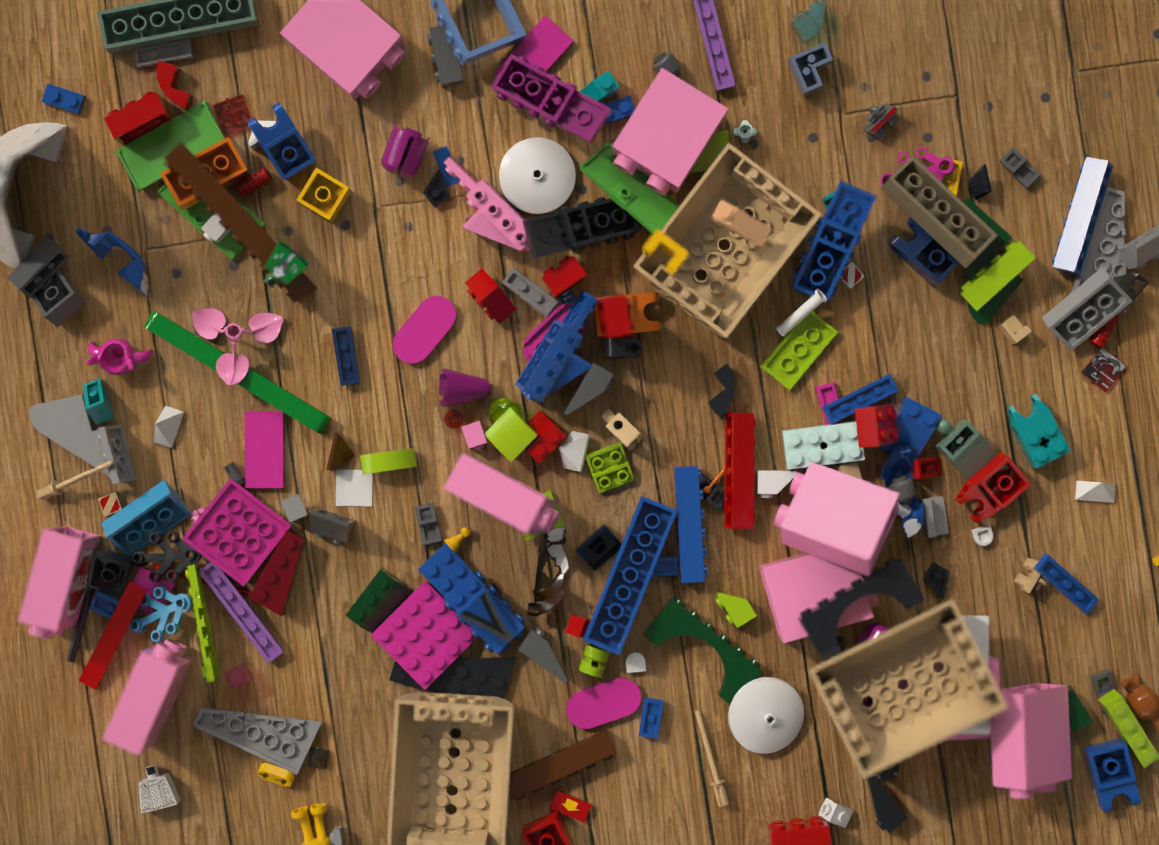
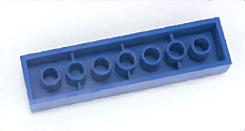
M640 497L582 641L620 655L677 510L646 497Z

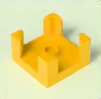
M657 229L644 245L642 252L650 257L658 246L662 247L661 250L668 256H673L666 267V271L673 276L689 253Z

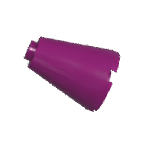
M441 369L443 373L439 377V395L443 396V400H439L441 407L487 399L488 395H491L492 385L488 383L487 379L449 369Z

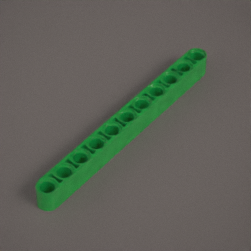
M154 310L143 326L217 371L216 362L218 358L226 354ZM249 368L244 379L237 383L321 435L332 419Z

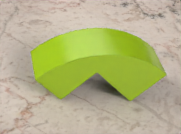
M414 448L360 455L363 474L417 467Z

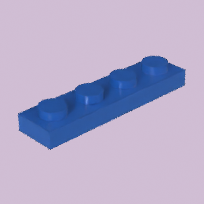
M888 374L823 406L822 410L829 424H833L855 413L854 409L867 407L898 392V389L891 374Z
M1045 553L1033 569L1084 614L1088 615L1099 601L1098 598L1050 555Z

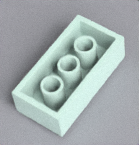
M856 421L781 430L787 470L809 467L811 462L819 465H829L865 460L863 447L859 448ZM822 442L827 443L826 449L820 448Z

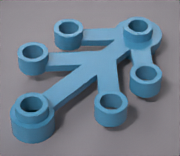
M156 587L153 591L154 597L157 599L165 598L172 602V604L167 606L146 594L144 597L146 598V603L143 599L141 606H150L158 611L144 618H134L130 624V629L134 633H142L146 631L148 624L160 619L157 630L151 633L152 641H162L165 628L168 634H177L183 613L189 611L193 605L192 598L189 595L181 593L176 596L168 592L164 587ZM175 612L172 623H168L170 614Z

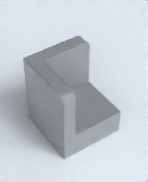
M299 494L281 501L289 522H294L310 515L308 508L304 507Z

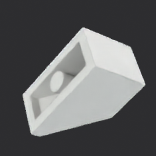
M756 470V493L761 494L762 498H772V494H778L794 478L797 471Z

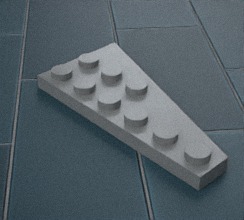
M1107 187L1081 275H1076L1071 293L1102 267L1126 292V265L1117 250L1124 246L1125 192ZM1127 306L1120 312L1127 313Z
M202 707L193 726L297 775L323 721Z

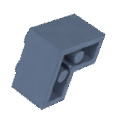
M826 42L796 54L788 60L789 67L802 97L820 90L823 86L817 70L830 65L833 61Z

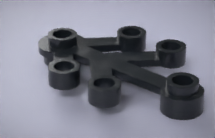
M152 532L149 536V541L157 544L165 553L148 554L144 551H136L132 555V562L136 566L143 567L148 562L164 561L156 571H151L149 574V580L158 583L176 560H182L175 570H169L166 573L167 580L175 582L180 578V574L188 565H194L200 561L201 554L181 540L178 532H168L166 539L168 542L175 543L182 552H175L160 533ZM173 534L175 535L174 540L171 539ZM174 572L175 577L172 579L171 574Z

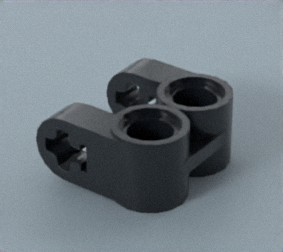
M605 338V358L608 359L636 358L643 350V344L638 339ZM632 344H635V347L639 349L632 353L631 349L627 351V346L630 348Z

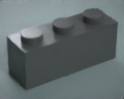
M443 26L429 28L430 34H427L429 46L433 45L434 53H431L433 65L437 64L438 71L435 72L436 82L441 83L442 88L464 84L460 61L457 56H454V48L447 41Z
M47 236L7 278L22 293L31 298L70 256Z

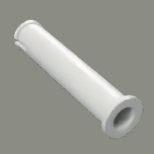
M819 289L815 290V294L776 327L779 334L785 337L787 333L822 302H826L827 298L824 293Z

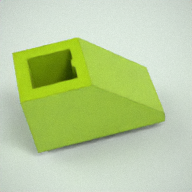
M722 592L716 593L718 598L715 600L720 609L725 608L728 615L725 617L731 626L735 625L738 628L757 616L746 598Z

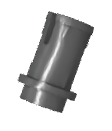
M234 462L223 468L229 478L239 485L245 482V477L240 474Z

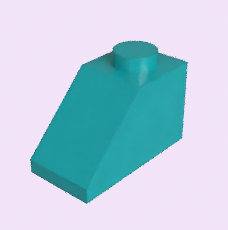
M608 70L590 82L580 93L600 103L618 92L619 85Z
M98 378L84 384L85 407L95 424L97 425L114 418L113 406L102 379Z

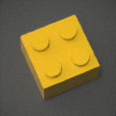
M315 168L296 201L333 223L352 190L320 169Z

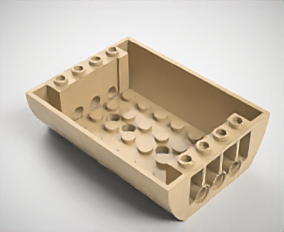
M414 692L395 699L387 845H505L513 720L512 703L494 696ZM453 728H457L461 731V736L454 738L450 731ZM452 747H456L460 750V755L453 757L449 750ZM448 786H456L458 792L454 795L449 794L447 791ZM453 804L456 806L457 811L453 814L448 813L446 806Z

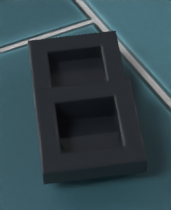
M703 473L702 481H699V489H704V487L712 482ZM714 484L710 493L706 494L703 491V498L720 511L724 506L725 491L717 484Z

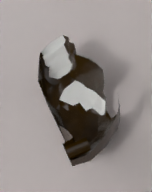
M565 527L556 528L550 533L547 532L537 551L539 555L535 589L532 591L535 603H528L527 615L537 617L545 614L557 606L565 596L567 590L562 586L564 576L568 568H570L567 555L563 549V545L566 542ZM548 559L554 560L555 567H559V572L553 580L542 571Z

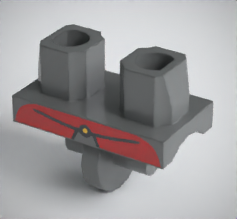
M880 104L877 108L870 106L868 108L870 115L867 117V120L870 122L863 129L866 133L882 139L887 134L883 125L887 122L890 126H894L900 121L896 113L898 109L894 105L891 107L888 104L885 107Z

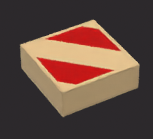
M117 492L98 498L104 517L114 514L123 508Z

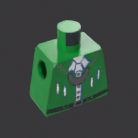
M280 239L264 266L270 271L264 282L271 288L279 280L287 285L307 268L310 263Z

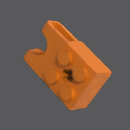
M658 292L626 295V298L630 299L631 310H628L629 317L633 318L634 329L631 330L632 333L662 329L660 321H649L643 313L644 307L648 303L658 301ZM596 301L593 316L595 336L599 337L602 336Z

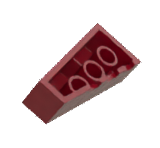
M291 529L286 530L248 598L281 617L285 615L306 538Z

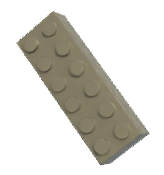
M911 156L881 188L883 192L965 268L997 236L987 224L914 156Z

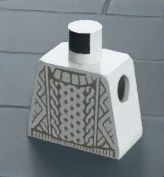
M157 765L145 768L148 778L139 782L141 814L174 806L181 802V798L169 773L159 775Z

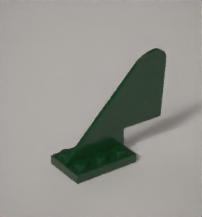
M966 198L963 203L997 234L991 243L966 267V282L969 280L972 282L977 278L975 274L983 267L987 269L992 264L990 261L996 256V252L1013 237L969 198ZM1017 274L978 311L967 301L972 317L978 323H988L1021 284L1023 279Z

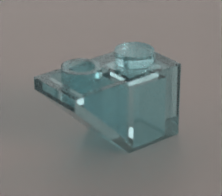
M825 0L820 2L814 1L808 6L809 10L805 13L801 11L792 18L793 21L790 26L803 44L821 31L826 5Z

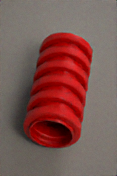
M262 167L261 171L257 170L256 174H251V177H245L246 180L242 179L240 183H235V187L239 194L245 198L246 194L250 195L252 191H257V188H262V185H267V182L271 183L272 178L266 168Z
M1115 315L1091 335L1092 338L1088 341L1098 348H1105L1104 343L1108 342L1107 338H1110V332L1114 331L1113 327H1116V322H1119V318Z

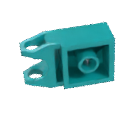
M1037 394L1030 395L1032 412L1028 417L1021 416L1013 405L1007 407L1014 436L1030 468L1037 469L1071 450L1050 409L1041 402ZM1041 438L1045 441L1044 446H1040L1039 444L1042 442Z

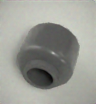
M662 52L653 60V70L657 75L661 68L676 77L680 75L681 64L671 52Z
M907 475L892 479L893 482L889 485L891 491L899 493L901 505L912 503V499L917 496L913 479L908 478Z

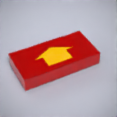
M556 789L549 808L585 822L592 804Z

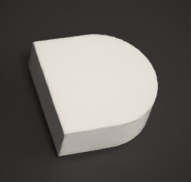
M991 525L971 530L976 544L988 546L992 543L994 536Z
M633 652L627 656V673L646 671L645 659L642 654Z

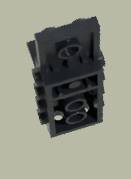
M605 197L595 199L593 203H588V201L581 202L572 208L571 205L560 208V212L523 221L533 259L564 251L578 253L588 246L590 249L600 247L603 242H606L607 245L616 243L619 238H623L624 241L635 237L634 234L642 230L640 222L611 198L605 199Z

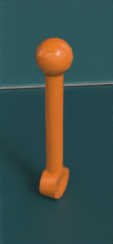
M725 464L723 470L708 486L704 487V493H710L711 488L725 473Z

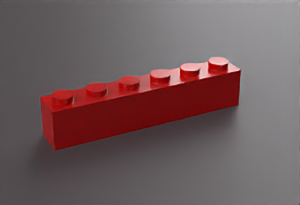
M725 413L724 528L754 529V485L756 482L754 476V466L756 463L754 456V447L756 445L754 437L756 420L754 413Z

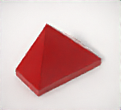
M940 456L914 460L912 479L942 475Z

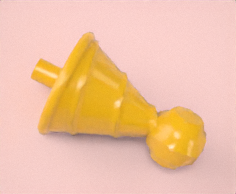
M464 527L461 530V534L444 539V541L455 553H458L463 538L470 536L471 530L468 527Z

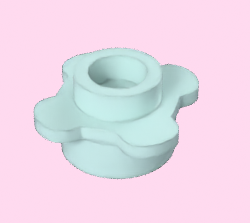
M747 120L742 121L741 125L734 129V135L739 136L742 143H748L749 138L757 133L756 129Z

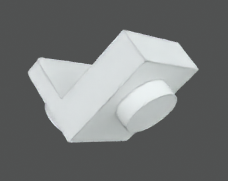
M826 798L820 809L819 816L830 823L846 828L854 810Z

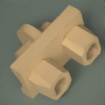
M1027 558L1023 567L1030 570L1029 575L1026 577L1019 573L1014 580L1021 587L1020 590L1030 594L1033 587L1039 591L1042 585L1046 587L1049 585L1033 569L1039 560Z

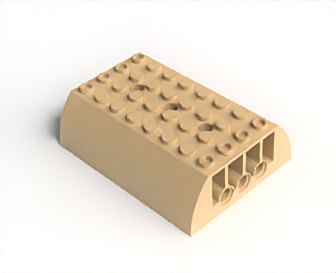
M728 143L661 230L689 253L673 276L668 273L666 267L673 256H668L661 250L662 247L658 246L650 257L643 253L633 268L649 285L705 328L720 337L727 338L815 224L821 213ZM720 200L742 211L750 210L753 213L754 219L771 228L763 247L710 220ZM727 240L730 245L729 249L721 250L719 242ZM698 270H703L706 273L705 280L700 281L696 278L695 274Z
M953 599L809 669L811 677L863 779L1008 708ZM937 661L942 662L944 665L941 672L933 670V665ZM900 679L908 681V687L904 690L898 688V681ZM866 696L873 698V704L870 707H865L862 704V700Z

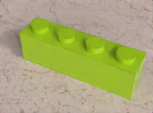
M1019 240L1016 242L1011 241L1005 247L1006 251L1001 256L997 254L990 261L992 264L987 269L983 267L975 274L977 278L971 282L969 280L961 287L963 291L960 294L976 311L1035 259L1033 254Z
M1113 689L1099 698V703L1121 738L1127 744L1134 759L1143 768L1159 759L1157 751L1122 695Z

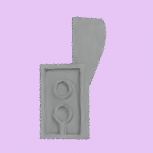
M83 394L36 404L29 409L30 421L37 431L95 468L105 462L114 461L110 467L102 470L103 473L109 476L113 485L137 480L122 425L104 426L93 431Z

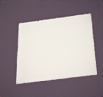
M336 470V506H372L373 473L363 474L362 470Z

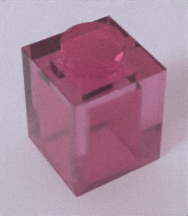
M246 662L224 672L232 690L253 679Z

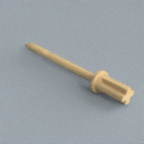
M114 461L105 462L62 483L57 480L52 481L50 485L37 490L38 495L36 497L43 501L54 495H61L64 487L110 467Z
M695 711L714 779L710 786L714 788L718 806H726L729 802L724 787L725 780L719 779L701 712Z

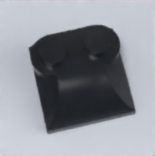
M107 549L95 550L92 555L87 586L122 597L127 587L130 571L133 568L132 559L127 555Z

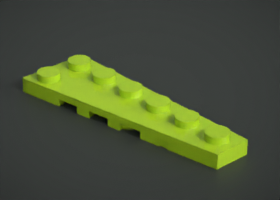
M197 563L188 565L185 574L187 580H190L191 588H189V594L193 599V614L197 622V633L204 666L201 667L203 678H206L207 683L215 682L221 673L202 579L198 572L200 570L199 564Z

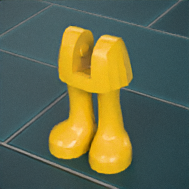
M326 803L313 804L309 808L308 806H303L291 811L292 819L299 820L304 836V843L302 845H331L330 837L326 836L323 814L327 811ZM309 808H310V813H311V815L313 816V819H314V824H315V829H316V834H317V837H316V838L313 837V833H312L311 822H310V816H309Z

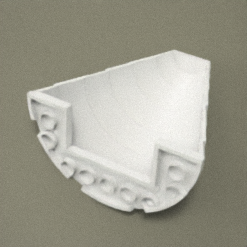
M49 122L27 124L15 128L0 137V260L14 269L30 254L35 235L12 229L4 207L18 159L25 154H29L57 163L68 129L67 125Z

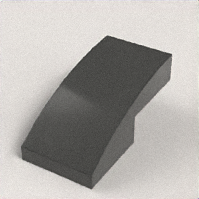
M1014 147L999 160L1003 167L1026 190L1041 176Z
M434 503L416 506L415 511L423 546L442 543Z
M1108 669L1090 675L1097 700L1113 689L1115 690L1112 675ZM1099 703L1100 708H1101V711H1102V713L1105 715L1106 712L1104 711L1103 707H1102L1101 704Z

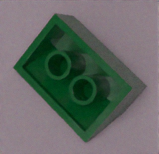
M381 568L345 616L361 628L373 633L409 597L413 590L384 568Z

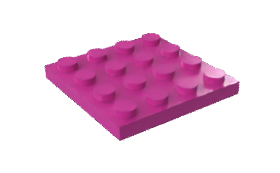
M230 478L181 540L244 587L281 540L286 530L292 525Z
M426 581L370 635L424 690L476 639L471 632L473 628L468 623L464 625L456 615L457 612L455 610L451 611L445 605V600Z

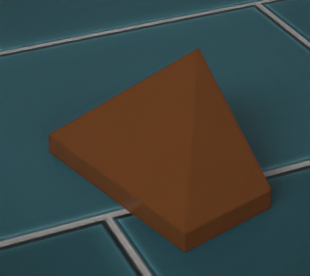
M335 432L326 470H334L355 457L341 433Z

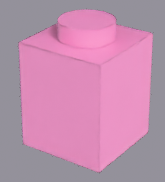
M481 421L461 427L469 449L473 448L476 451L485 448L484 444L488 442Z

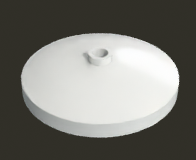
M540 137L522 140L511 147L505 154L499 171L500 185L506 199L520 211L535 215L550 213L560 208L572 194L576 179L574 163L569 153L555 141ZM536 171L541 173V176L538 178L534 177Z
M762 677L745 684L734 696L728 712L729 727L735 739L744 748L761 754L773 753L788 746L798 735L804 720V707L797 691L787 682L774 677Z

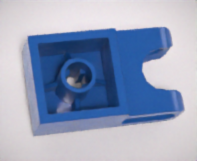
M278 102L273 105V110L277 117L276 123L273 126L264 127L255 118L247 122L284 181L315 162L316 159L282 104ZM293 149V151H291L292 155H284L285 150Z
M1119 738L1084 747L1098 804L1103 813L1112 811V799L1119 793L1126 794L1127 799L1133 806L1141 804L1136 777L1128 747L1124 740Z

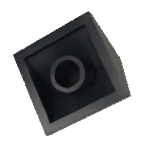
M603 524L578 545L575 550L595 571L620 549L622 543Z

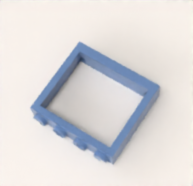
M430 0L431 8H434L437 13L438 23L443 26L445 37L452 44L454 56H457L461 65L523 41L526 33L510 0L494 1L511 35L469 52L444 0Z

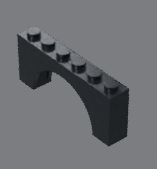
M889 559L881 569H872L870 576L864 579H855L850 583L851 586L849 588H840L833 593L835 596L832 598H823L817 602L818 606L810 609L809 607L800 612L801 616L798 617V620L822 660L840 651L836 639L837 624L844 610L855 600L870 594H885L897 599L907 610L925 601L901 559Z

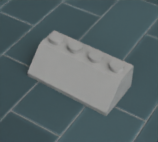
M1159 224L1117 249L1128 269L1136 268L1139 270L1148 265L1146 262L1150 259L1153 261L1159 258Z
M1102 267L1046 313L1042 319L1047 327L1072 351L1129 305L1132 299Z

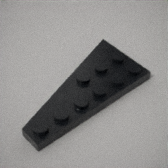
M516 656L457 658L425 690L395 661L389 680L434 693L494 696L504 699Z

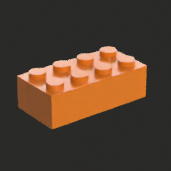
M229 137L194 155L224 188L250 175ZM167 169L160 173L181 211L199 202L192 194L194 191L190 185L185 187L178 179L180 175L176 170L171 172Z

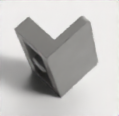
M943 496L920 499V504L924 503L923 524L925 537L930 538L937 537L936 535L948 534Z

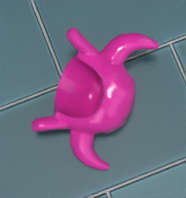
M109 339L101 347L95 346V342L92 341L88 346V352L92 357L86 363L89 366L98 363L108 374L120 375L129 370L133 371L135 369L134 364L147 362L151 358L153 350L148 349L143 352H134V348L124 339Z

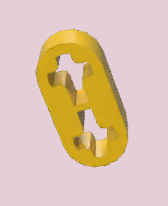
M262 763L257 772L261 779L283 787H291L295 778L291 771L268 763Z

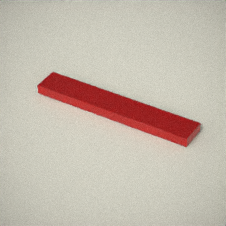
M132 581L129 582L78 681L94 690L98 688L148 591L147 589Z

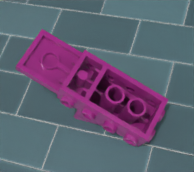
M511 54L492 85V89L497 94L496 97L504 102L509 100L512 102V106L520 111L522 109L529 111L528 114L531 117L539 118L547 126L563 128L590 144L594 141L611 112V109L578 92L576 90L577 87L572 83H564L557 75L553 73L549 75L543 68L538 65L533 66L529 64V61L521 56L518 58Z

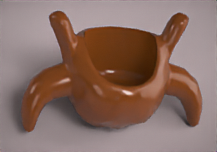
M1132 674V681L1126 679L1121 682V687L1128 692L1126 703L1137 719L1150 720L1159 732V697L1150 688L1139 683L1138 674Z

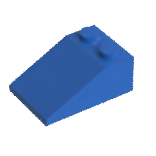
M908 397L904 398L897 410L896 417L899 442L882 445L878 449L890 455L900 444L910 442V449L913 454L907 457L913 465L914 460L918 458L933 434L942 415Z

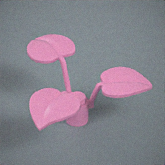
M207 308L194 309L192 312L194 327L202 338L213 340L218 336L219 332H226L228 340L232 342L233 355L229 353L223 354L216 362L217 373L228 386H233L242 381L249 370L247 357L242 354L236 355V342L242 339V333L254 334L255 340L260 343H271L278 337L284 321L283 317L273 313H259L249 320L248 325L252 330L249 331L235 323L229 324L224 328L226 319L220 310Z

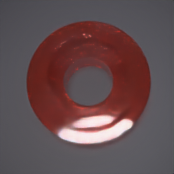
M450 410L445 414L444 422L449 428H459L463 423V415L458 410ZM453 415L457 417V422L455 423L450 421Z

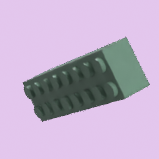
M154 0L97 11L104 49L109 54L260 25L255 0Z

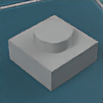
M342 826L334 827L332 833H330L331 845H345Z

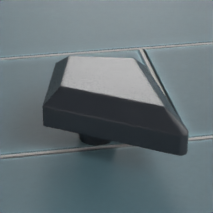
M986 164L982 165L967 183L975 200L992 192Z
M440 169L437 170L423 192L434 208L450 197Z
M931 562L923 579L941 599H944L949 571Z

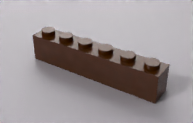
M607 729L510 772L508 786L510 801L513 799L519 801L525 798L526 794L531 791L537 793L544 789V785L549 783L551 785L557 784L561 781L562 777L566 775L572 777L578 774V770L584 767L590 769L597 765V761L612 759L616 749Z

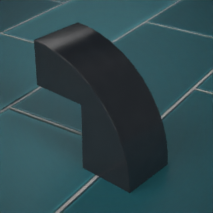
M727 363L713 373L725 389L707 402L718 418L730 407L735 392L734 377Z

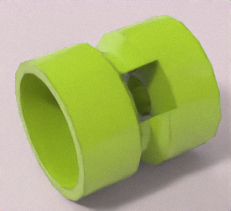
M586 644L583 653L585 659L581 660L578 670L588 675L602 678L605 669L603 663L607 662L610 652L597 646Z

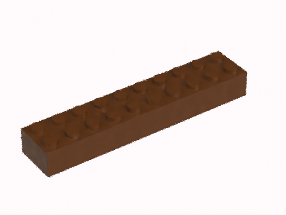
M180 142L163 157L166 160L164 162L166 167L171 172L177 171L180 175L178 177L180 182L185 187L188 185L194 190L192 194L199 202L202 199L206 202L207 206L205 208L212 216L217 214L221 218L219 223L226 231L231 229L235 233L232 237L240 246L244 243L248 247L246 252L254 260L258 258L262 262L259 266L269 274L270 271L264 266L277 244L191 151ZM303 272L298 274L287 285L281 280L277 282L281 289L285 287L288 290L286 295L294 303L298 301L301 304L317 289Z

